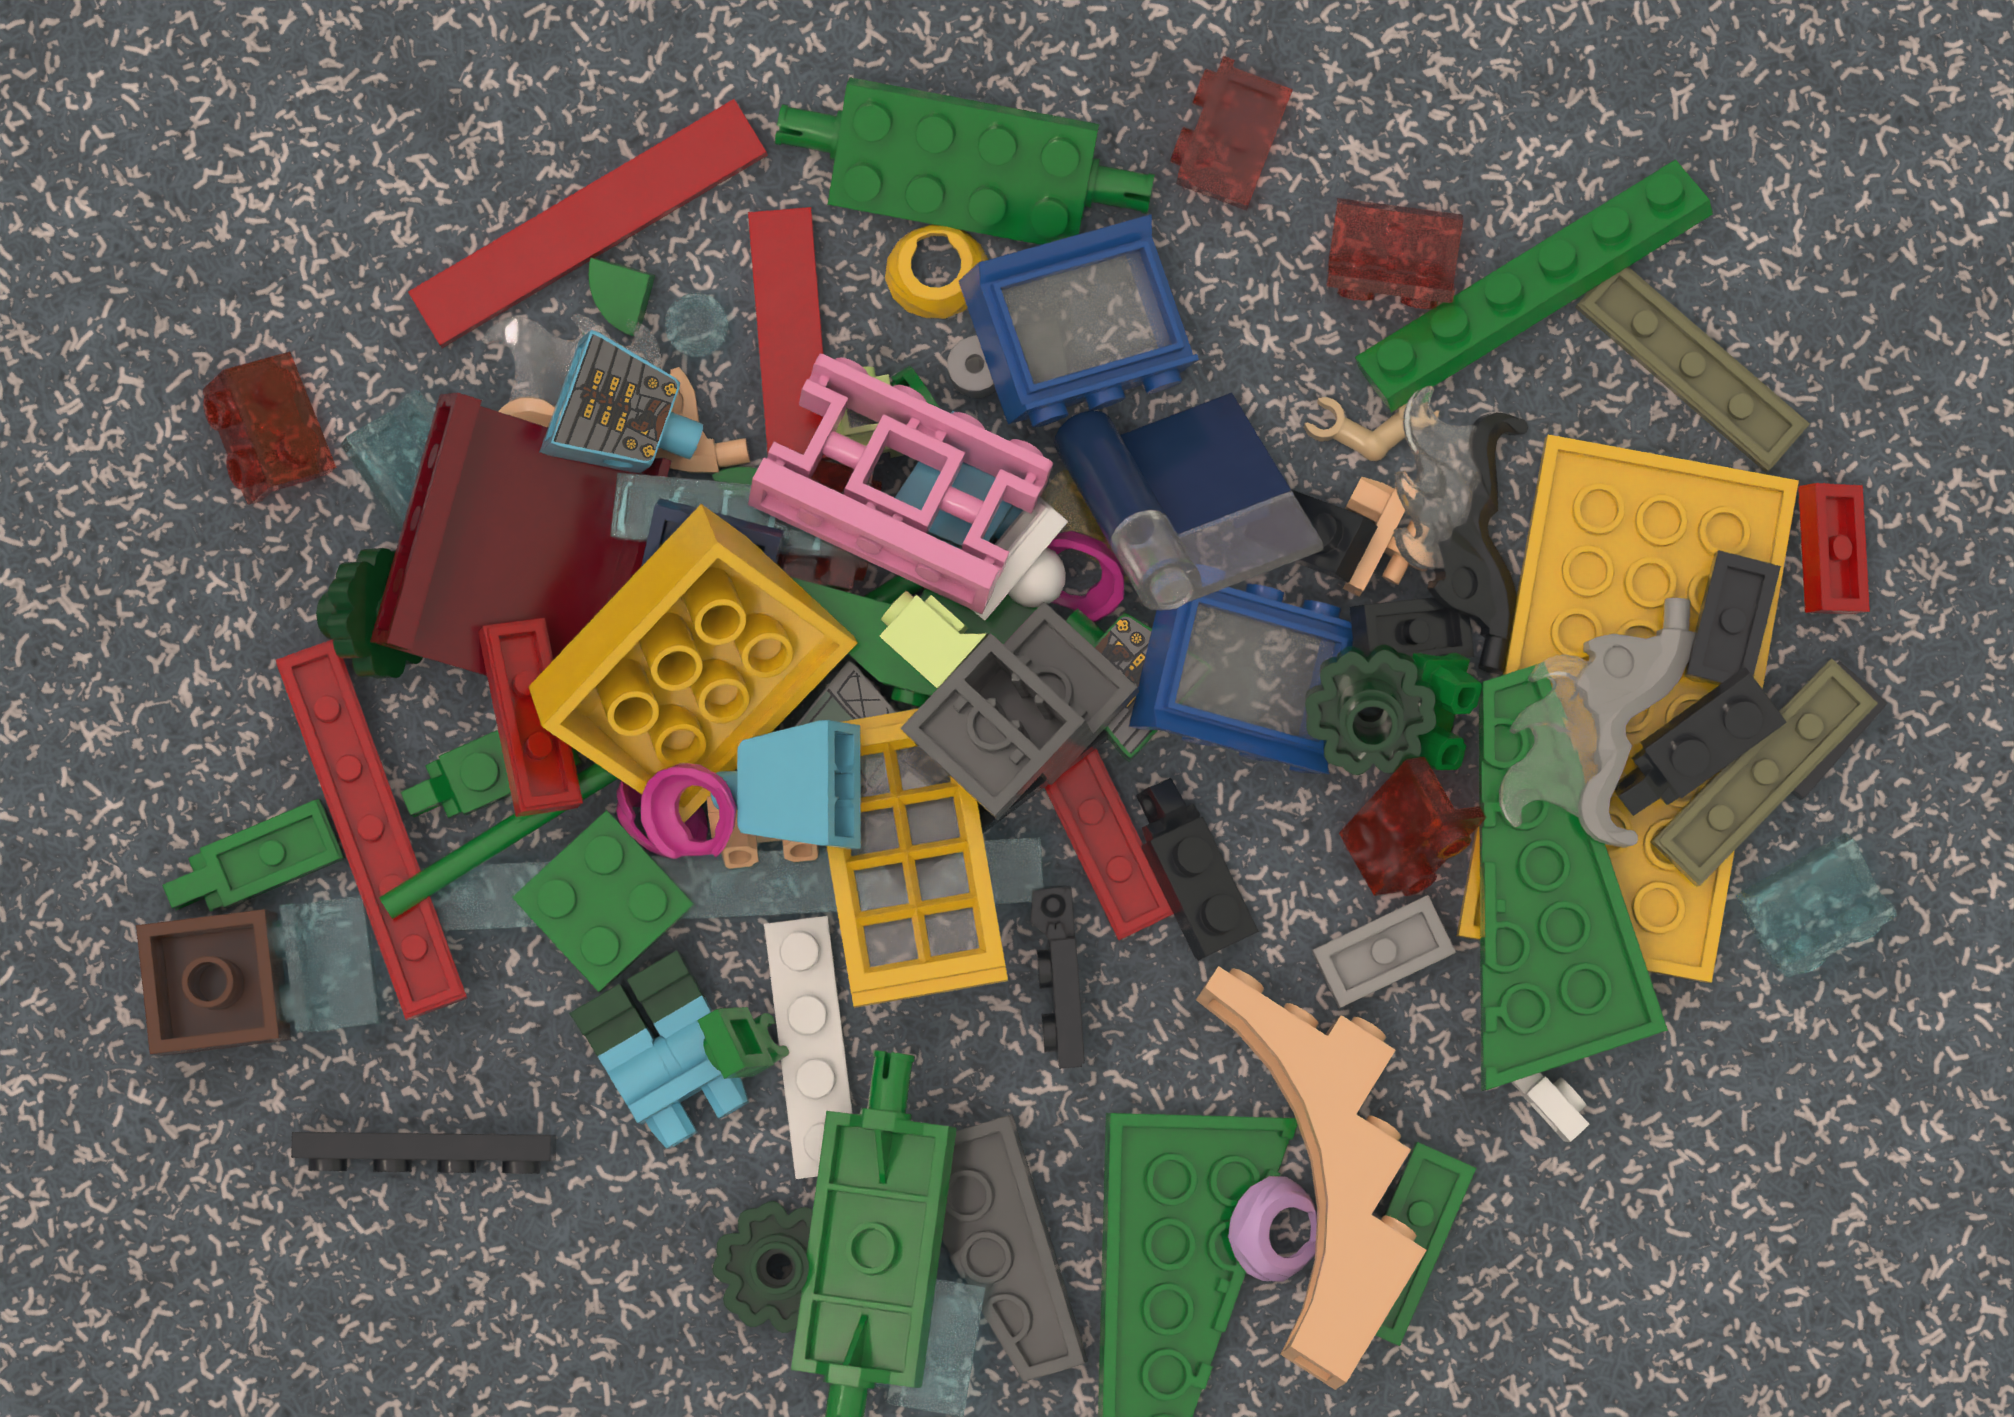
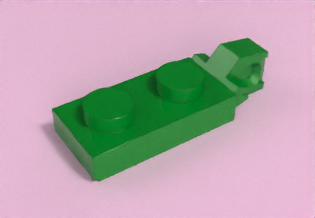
M498 730L439 755L438 760L425 765L431 779L400 792L410 816L413 815V817H417L443 805L448 818L462 813L468 815L511 796ZM572 747L575 766H579L582 762L576 749Z
M317 799L199 848L200 853L188 858L193 872L167 882L162 886L172 909L179 910L205 899L209 911L212 912L223 907L228 909L346 858L322 800Z

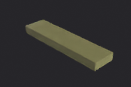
M1629 267L1588 291L1575 308L1765 473L1775 465L1810 425L1801 415Z
M1833 659L1828 660L1779 710L1787 723L1720 770L1652 839L1651 843L1696 887L1700 886L1878 703Z

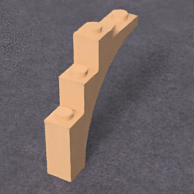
M1218 966L1196 1001L1235 1030L1269 1069L1294 1112L1311 1162L1317 1205L1315 1261L1303 1308L1280 1355L1336 1390L1350 1378L1427 1251L1413 1242L1417 1235L1404 1223L1390 1216L1384 1215L1379 1220L1372 1215L1411 1149L1399 1142L1401 1134L1393 1126L1374 1116H1368L1364 1120L1357 1115V1112L1396 1050L1384 1043L1386 1036L1379 1028L1359 1017H1353L1350 1021L1341 1015L1325 1035L1316 1029L1318 1021L1307 1011L1290 1003H1286L1284 1007L1278 1005L1262 994L1264 987L1249 974L1235 968L1227 972Z

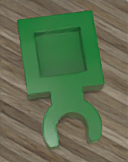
M748 1007L718 1008L697 1020L705 1036L703 1041L705 1053L711 1064L721 1071L724 1079L755 1076L773 1066L774 1063L790 1053L787 1046H778L771 1039L768 1027L776 1022L773 1016L768 1013H763L753 1019Z

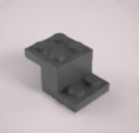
M1043 602L1004 644L990 633L901 727V730L991 815L999 820L1039 776L1052 785L1140 691L1133 682L1049 605Z

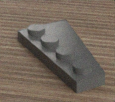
M1013 1114L956 1131L942 1241L951 1254L949 1256L961 1278H965L982 1307L983 1315L1023 1382L1088 1362L1087 1355Z

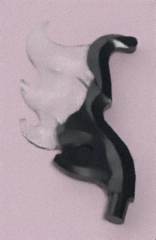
M1426 386L1416 391L1409 398L1403 414L1405 439L1414 454L1416 462V479L1413 482L1406 471L1395 473L1398 497L1404 509L1412 517L1416 535L1413 537L1406 527L1394 529L1396 546L1401 556L1410 565L1420 569L1435 571V580L1428 582L1427 589L1439 603L1447 609L1471 617L1481 627L1480 635L1485 640L1478 668L1489 673L1502 674L1511 637L1517 593L1511 573L1492 542L1488 531L1489 520L1498 512L1495 451L1497 441L1502 434L1523 435L1528 430V424L1524 419L1496 412L1479 417L1473 425H1448L1440 421L1429 405L1434 388Z

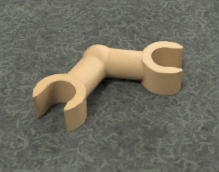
M1328 397L1318 398V405L1330 410L1335 416L1336 423L1333 427L1323 430L1307 422L1304 423V429L1315 440L1329 441L1334 439L1361 453L1369 461H1378L1384 458L1390 449L1411 432L1418 433L1430 429L1435 424L1439 411L1437 410L1430 414L1423 421H1416L1409 417L1406 407L1410 403L1408 402L1398 408L1394 415L1374 431H1371L1346 418L1344 410L1337 401Z

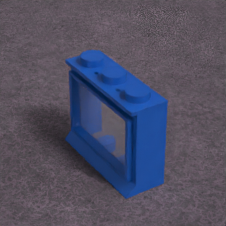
M1152 214L979 262L958 281L1008 425L1030 419L1032 428L1048 425L1069 415L1067 407L1087 402L1089 410H1099L1126 399L1125 390L1144 385L1146 394L1169 389L1182 382L1180 373L1199 360L1197 354L1193 355L1152 238Z
M1190 567L1188 576L1164 577L1138 686L1140 692L1136 695L1129 727L1140 730L1169 732L1182 736L1181 740L1205 746H1220L1238 751L1239 756L1290 765L1289 770L1295 772L1330 774L1328 761L1324 756V740L1313 738L1306 729L1305 694L1310 688L1322 685L1319 672L1320 665L1331 657H1337V654L1345 647L1353 645L1351 622L1339 619L1341 608L1312 600H1304L1302 608L1283 603V591L1263 585L1247 584L1245 591L1225 586L1226 575L1203 568Z

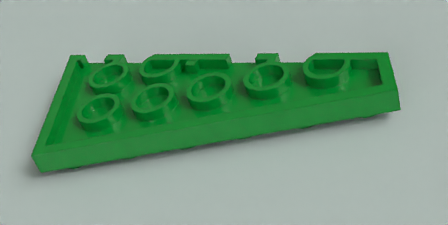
M1544 662L1481 683L1483 685L1479 698L1481 1091L1526 1078L1668 1030L1607 848L1604 843L1596 841L1588 835L1579 821L1577 804L1584 780Z
M1106 1113L1098 1417H1193L1202 1389L1205 1390L1213 1368L1211 1363L1221 1334L1226 1331L1246 1274L1235 1258L1228 1238L1230 1219L1238 1201L1251 1186L1269 1176H1280L1281 1173L1278 1171L1289 1140L1293 1139L1298 1125L1296 1118Z

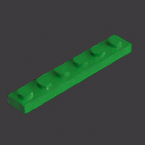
M1675 159L1355 356L1358 367L1392 413L1713 215L1710 199Z

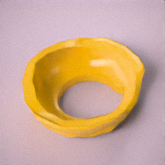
M928 225L909 232L897 242L887 258L885 280L893 299L907 312L924 318L946 319L968 309L958 281L979 262L989 259L981 244L965 230ZM930 236L948 237L949 243L958 252L961 259V269L957 278L943 287H929L920 283L911 269L912 258L917 250V242Z

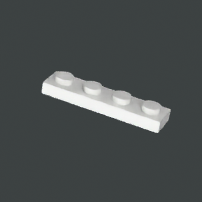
M828 916L764 924L779 1046H787L790 1052L788 1056L781 1059L796 1179L818 1176L826 1111L853 1114Z

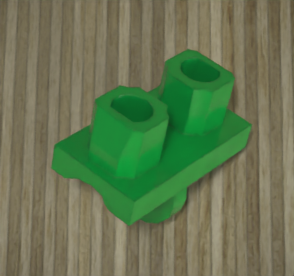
M1413 653L1412 658L1415 659L1418 670L1417 679L1428 682L1434 689L1436 725L1432 731L1419 735L1421 744L1420 756L1409 763H1404L1400 769L1430 768L1434 770H1457L1462 765L1466 744L1462 737L1451 732L1455 715L1470 714L1477 707L1483 685L1467 673L1470 659L1458 653H1449L1446 656Z

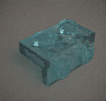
M418 389L405 395L399 406L347 435L341 444L347 456L400 532L402 531L436 410V405L427 402Z
M1847 832L1735 895L1765 956L1787 978L1817 969L1826 961L1829 955L1852 942H1861L1873 937L1881 930L1882 925L1897 917L1893 904L1880 893L1856 840Z
M361 896L305 904L290 903L280 905L281 919L273 920L272 936L277 958H286L289 983L281 984L280 986L281 1007L285 1021L294 1022L296 1033L301 1034L381 1024L382 1018L369 918Z
M936 1279L922 1388L876 1383L875 1387L886 1389V1404L964 1417L985 1287Z

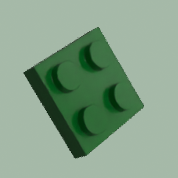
M608 810L599 816L512 897L600 993L696 906L648 853L627 833Z

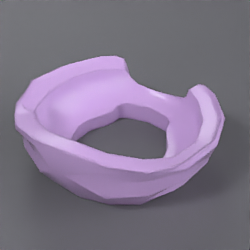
M1269 1176L1251 1186L1235 1207L1230 1219L1228 1234L1235 1258L1245 1272L1262 1281L1284 1282L1302 1270L1315 1256L1317 1207L1309 1193H1306L1299 1184L1288 1177ZM1289 1207L1307 1212L1311 1223L1309 1241L1297 1253L1289 1257L1277 1255L1269 1239L1270 1226L1275 1216L1280 1211Z

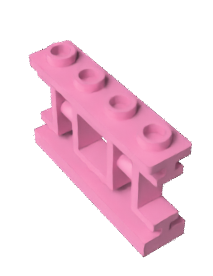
M819 354L813 365L812 374L802 388L799 406L823 416V419L804 455L776 442L772 444L767 459L763 458L752 479L748 505L983 614L1009 556V551L983 540L1002 500L1032 514L1038 498L1042 495L1047 485L1053 462L1043 457L1040 450L1028 442L1018 439L1006 440L985 430L984 426L977 419L968 414L946 412L927 403L926 399L919 392L904 385L891 386L869 376L861 365L846 358L833 359L824 354ZM846 408L878 422L867 446L836 432ZM886 446L941 472L922 510L866 485ZM823 455L855 469L845 487L844 495L811 480ZM963 462L996 477L985 501L952 487ZM939 510L972 524L961 549L928 534Z

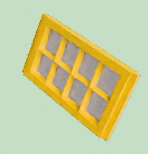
M918 709L843 721V723L860 725L861 849L826 847L854 1008L1008 981L978 804L963 787L901 730V727Z

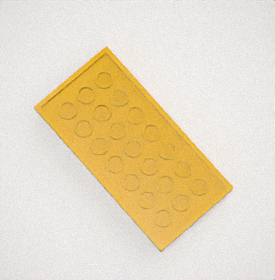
M1549 434L1545 437L1503 675L1544 662L1584 783L1595 771L1593 768L1594 737L1590 718L1583 710L1580 695L1573 687L1576 675L1588 664L1590 659L1589 655L1583 652V643L1609 634L1644 639L1656 636L1657 631L1663 629L1664 603L1667 598L1690 600L1689 631L1695 632L1714 553L1718 550L1781 566L1753 676L1763 689L1799 480ZM1684 670L1679 682L1667 696L1632 717L1626 725V736L1632 747L1620 779L1637 768L1632 757L1643 748L1640 742L1719 685L1684 677ZM1715 775L1683 798L1679 796L1677 800L1666 805L1660 797L1659 800L1634 816L1624 806L1614 790L1609 806L1611 821L1617 827L1635 831L1638 835V841L1633 846L1626 848L1606 844L1605 846L1648 972L1711 983L1735 850L1700 886L1696 887L1651 841ZM1478 812L1456 936L1480 941V829Z

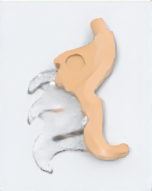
M573 314L571 316V319L582 330L580 335L574 340L566 341L550 334L538 322L525 317H510L499 320L488 329L481 340L486 345L502 341L511 350L515 360V379L510 401L498 412L548 427L579 340L590 330L599 332L613 340L612 337L593 319L580 314ZM628 319L626 326L635 336V339L631 345L623 347L661 369V349L654 334L643 324ZM674 368L671 370L670 375L680 382V388L671 412L699 422L695 390L681 368ZM703 431L698 446L690 460L658 448L655 458L672 460L669 469L689 473H719L720 468L750 463L746 438L715 443V440L708 439Z

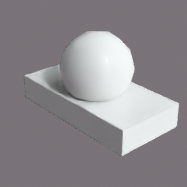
M1041 497L1038 498L1032 514L1023 510L994 544L1009 551V556L983 614L974 611L983 620L990 616L1007 594L1018 604L1034 608L1039 607L1043 602L1047 605L1050 604L1061 594L1066 577L1064 564L1056 552L1047 548V546L1068 521Z

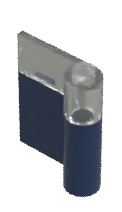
M1232 393L1121 435L1107 414L1102 411H1085L1069 418L1055 435L1054 447L1141 602L1151 610L1176 609L1185 603L1323 550L1321 538Z

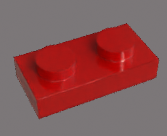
M1813 483L1798 486L1805 613L1858 614L1870 612L1863 485Z

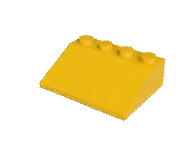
M700 504L530 684L529 690L543 728L643 794L647 782L658 771L671 768L680 763L702 765L714 773L719 771H735L737 769V748L740 742L745 739L772 733L853 649L857 641L842 624L756 544L703 504ZM694 785L684 790L679 800V813L684 823L707 800V797L711 796L709 790L702 786Z

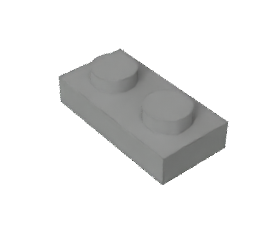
M1429 895L1311 950L1338 1008L1346 1006L1456 953Z

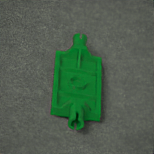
M849 77L846 85L843 110H838L837 116L793 108L782 104L777 122L779 131H776L775 135L776 145L785 144L830 153V160H834L827 205L1039 245L1080 234L1084 208L1091 209L1092 202L1141 211V213L1147 214L1155 177L1153 173L1144 174L1099 165L1100 159L1094 158L1099 124L852 77Z
M873 1050L874 1062L867 1108H861L860 1114L826 1111L807 1249L809 1271L807 1281L801 1292L791 1370L824 1375L823 1382L829 1383L825 1417H865L868 1388L875 1389L876 1383L922 1388L957 1128L911 1121L912 1115L906 1114L912 1064L915 1061L914 1055Z

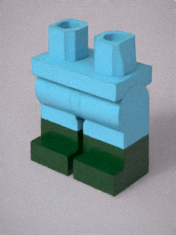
M677 950L627 979L639 1002L642 1003L660 1036L654 1038L626 987L621 984L616 985L569 1013L606 1069L636 1122L642 1125L647 1123L651 1132L666 1149L675 1147L698 1132L681 1102L701 1090L719 1119L749 1103L741 1077L724 1079L721 1071L711 1064L703 1046L705 1036L697 1020L711 1013L712 1009L683 955Z

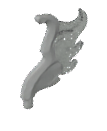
M1665 599L1663 629L1658 630L1654 637L1644 639L1619 634L1599 636L1583 643V652L1589 655V661L1577 656L1563 654L1547 658L1534 667L1527 679L1533 683L1547 677L1553 687L1544 699L1529 705L1520 712L1510 728V732L1515 734L1528 727L1534 734L1533 747L1522 760L1509 768L1502 779L1499 789L1501 810L1504 817L1514 828L1522 824V807L1531 801L1539 800L1555 804L1577 816L1585 832L1596 841L1622 848L1630 847L1637 843L1638 835L1635 831L1617 827L1611 821L1609 814L1610 799L1624 770L1632 747L1626 736V725L1632 717L1668 695L1679 682L1689 661L1696 633L1689 631V599Z

